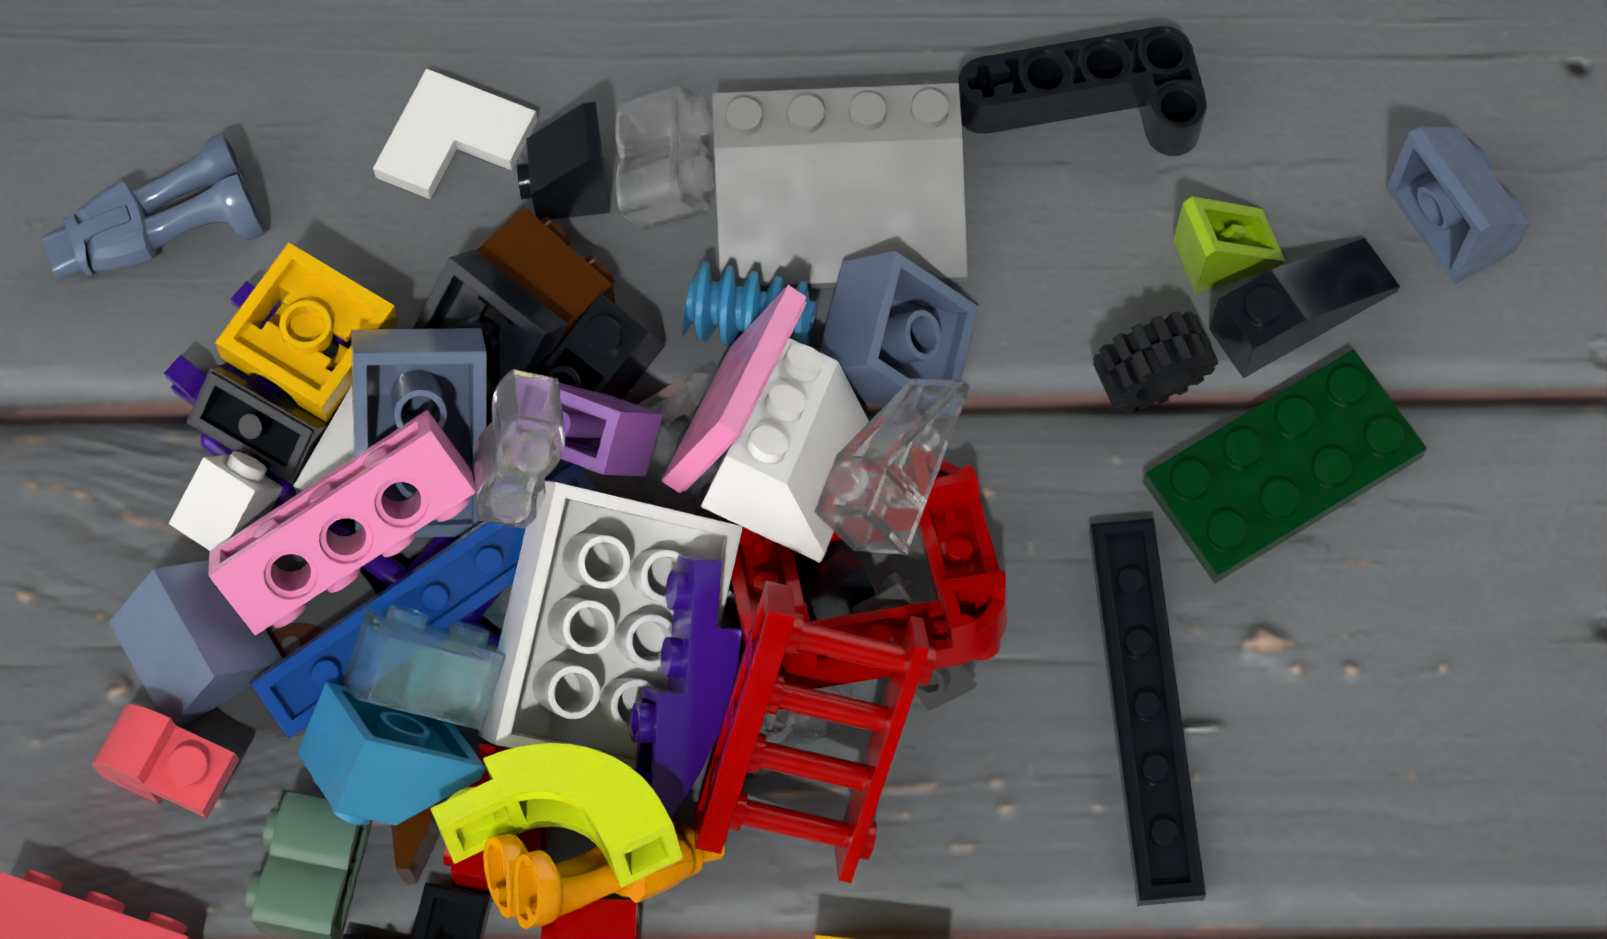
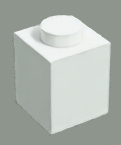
M233 451L230 455L203 457L169 525L211 551L270 513L283 487L265 476L267 468L264 464L247 454Z

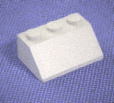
M789 338L741 436L725 451L701 505L702 508L819 563L825 555L873 433V428L837 360Z

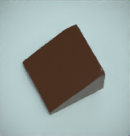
M443 801L434 804L398 825H391L395 866L402 880L406 881L407 885L418 883L439 838L440 831L430 808L443 803Z

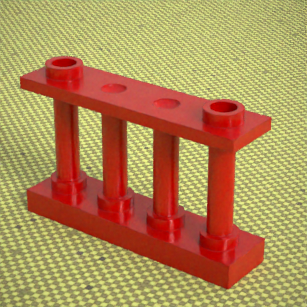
M766 581L694 812L695 849L721 854L728 831L738 832L742 825L834 846L838 881L852 882L859 859L868 861L873 852L877 835V822L872 820L917 686L926 687L934 670L936 647L929 645L924 618L910 616L901 645L804 623V616L795 613L793 587ZM798 649L891 671L892 673L881 705L786 683L785 676L778 674L784 653L795 655ZM778 709L871 730L872 734L862 763L766 741V734L759 733L765 713L776 715ZM759 768L851 788L853 791L842 821L748 799L747 792L741 791L747 772L757 774Z

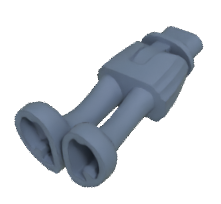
M222 133L209 138L201 146L199 153L189 162L144 186L130 190L122 180L117 181L102 190L77 210L74 214L75 218L71 215L64 218L65 228L42 236L41 241L57 280L83 271L87 277L95 275L94 271L98 273L118 270L155 259L157 248L190 230L212 223H225L231 226L240 237L247 240H253L264 235L263 224L244 185L246 181L226 135ZM212 186L188 201L148 216L161 206L180 196L203 187Z

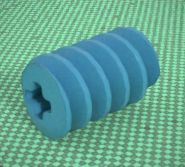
M702 261L689 287L683 316L682 335L684 336L694 321L697 339L708 341L719 326L722 345L731 346L738 339L741 332H744L783 291V278L776 276L765 292L760 289L758 272L751 271L743 286H736L734 268L727 266L718 282L711 279L709 262ZM800 281L796 290L807 297L805 300L807 304L790 339L810 346L817 318L818 298L816 301H810L807 282Z

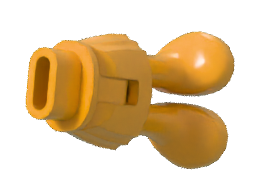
M673 822L683 859L623 888L620 887L598 846L576 857L554 863L546 852L540 850L528 852L518 836L503 833L493 835L487 839L483 860L488 888L500 913L507 919L517 917L519 926L527 930L552 923L559 916L580 909L613 893L630 897L633 902L638 903L665 892L683 880L699 873L703 863L722 859L725 855V845L721 854L695 849L694 828L682 822Z

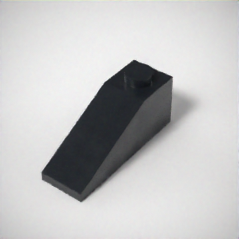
M1366 238L1271 269L1224 295L1217 301L1209 330L1240 375L1245 378L1398 292L1400 285Z

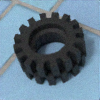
M1180 311L1172 312L1166 319H1163L1162 315L1151 318L1150 324L1145 326L1139 323L1131 327L1132 332L1127 335L1120 333L1112 338L1114 344H1105L1099 349L1100 354L1095 355L1093 358V365L1111 405L1118 412L1121 410L1132 412L1137 407L1139 410L1148 409L1154 402L1158 401L1159 404L1169 401V396L1174 394L1180 396L1189 391L1188 386L1198 385L1204 381L1203 376L1212 374L1215 370L1214 366L1218 365V359L1197 315L1189 311L1182 315Z

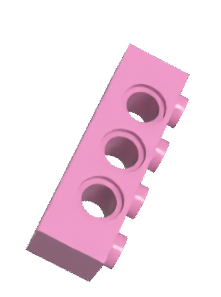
M426 410L209 552L208 576L255 636L271 625L274 628L284 627L294 621L305 610L308 601L325 590H328L329 593H334L345 588L360 574V567L380 554L383 557H390L402 551L413 541L417 530L434 519H437L438 522H443L460 513L468 505L470 496L476 493L472 470L430 412ZM397 482H406L417 488L416 493L404 501H394L383 494L386 488ZM342 518L354 519L362 525V528L351 536H338L328 529L333 522ZM287 554L299 555L308 562L303 568L293 572L283 571L274 564L279 557Z

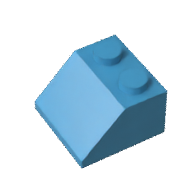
M326 682L297 751L312 775L313 782L320 788L332 807V812L342 820L356 825H368L371 820L398 825L457 791L477 782L482 778L486 768L444 710Z

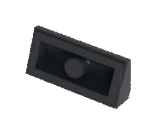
M225 363L210 368L186 423L230 449L257 459L266 466L268 471L293 485L332 419H329L327 422L323 421L297 405L296 401L289 394L254 374L249 376L233 365Z

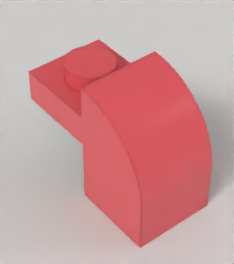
M125 704L92 762V766L102 778L160 805L164 798L208 819L237 766L239 758L234 752L176 726L170 717L142 706Z

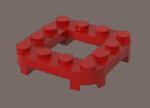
M928 446L903 447L904 466L856 474L830 540L836 541L917 527L936 601L810 621L807 605L803 600L793 550L743 527L731 583L740 629L742 630L744 650L765 583L769 581L793 587L795 613L803 615L804 623L901 645L910 616L924 618L929 645L936 647L934 669L961 665L973 660H987L994 657L1000 650V639L1007 625L1005 570L1000 571L980 502L979 480L974 469L969 464L959 468L949 462L929 458ZM721 517L723 522L738 525L728 519ZM798 649L795 655L784 653L778 674L785 676L786 683L811 689L890 677L892 673L891 671Z

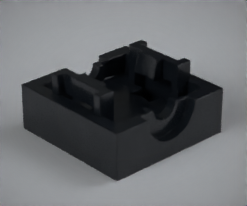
M471 250L449 257L413 329L481 328L486 347V430L491 432L508 410L517 374L530 375L533 369L547 355L554 352L569 324L478 252ZM490 304L508 318L504 320L501 327L495 320L484 316Z

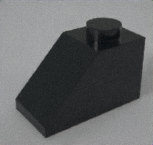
M596 102L582 103L526 138L528 162L517 163L521 200H533L535 215L540 221L544 217L559 219L610 213Z

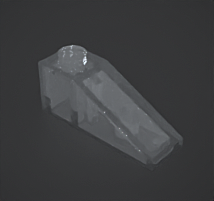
M911 379L836 455L814 512L854 551L907 555L970 389L965 380Z

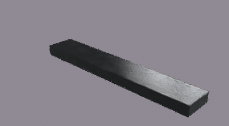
M1152 518L1090 524L1089 538L1137 906L1202 901L1206 896L1155 521Z

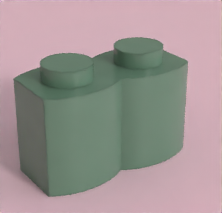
M287 791L281 807H273L267 816L263 833V844L265 847L270 848L269 857L263 872L255 871L252 874L246 891L245 908L247 911L252 912L251 920L259 931L295 939H341L352 902L355 881L366 851L371 821L368 825L349 823L332 812V807L327 799Z

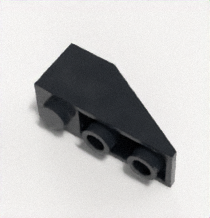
M600 293L534 377L622 399L665 345L650 331ZM506 412L486 437V447L532 483L558 457L501 436Z

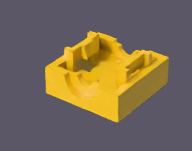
M288 242L215 341L221 359L249 376L252 373H256L271 380L285 390L296 401L297 405L327 422L352 386L351 346L347 349L339 344V348L332 359L322 354L329 347L333 334L348 342L351 338V330L394 329L398 324V318L393 304ZM280 299L282 302L281 306L270 321H267L264 327L260 329V325Z

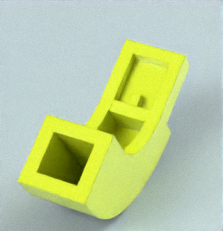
M563 743L531 744L511 748L485 757L483 760L489 773L490 781L477 787L459 790L450 796L447 801L430 808L454 864L483 851L487 839L493 835L503 833L517 835L524 831L541 827L566 828L589 838L602 851L621 888L683 859L673 822L661 800L647 781L619 759L584 746Z

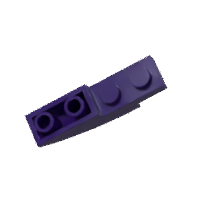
M678 556L677 570H671L668 575L666 604L669 610H673L671 637L664 639L660 657L661 672L664 677H668L667 688L642 686L641 702L633 704L630 714V737L633 743H637L636 766L634 770L654 789L669 817L674 814L684 801L713 748L727 709L738 667L742 630L717 624L722 561L703 557Z

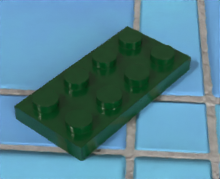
M1354 349L1149 470L1145 473L1143 483L1215 584L1421 459L1427 447Z

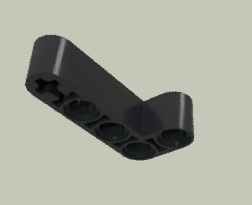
M1157 26L983 56L970 60L962 67L958 76L961 122L967 130L977 134H989L1139 108L1149 144L1157 152L1164 155L1180 156L1188 153L1196 146L1207 110L1206 96L1193 47L1183 32L1170 26ZM1164 61L1172 65L1173 68L1160 69L1150 62ZM1105 71L1112 74L1114 78L1100 79L1091 73ZM1046 81L1052 83L1055 88L1042 90L1036 88L1031 83ZM1013 87H1015V94L1012 93ZM1177 113L1184 116L1188 121L1175 123L1168 120L1164 115Z

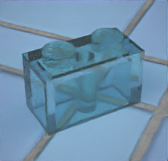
M390 605L387 614L366 609L343 681V685L360 701L482 731L506 657L501 650L488 640L490 632L459 621H452L449 630L427 625V615L398 605Z

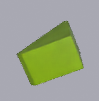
M1193 196L1183 202L1173 242L1195 294L1277 268L1286 262L1263 209Z

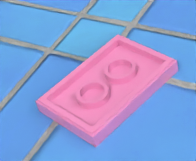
M787 285L730 346L661 480L663 483L678 493H681L683 490L686 491L741 436L807 304L805 302L807 298L805 295Z

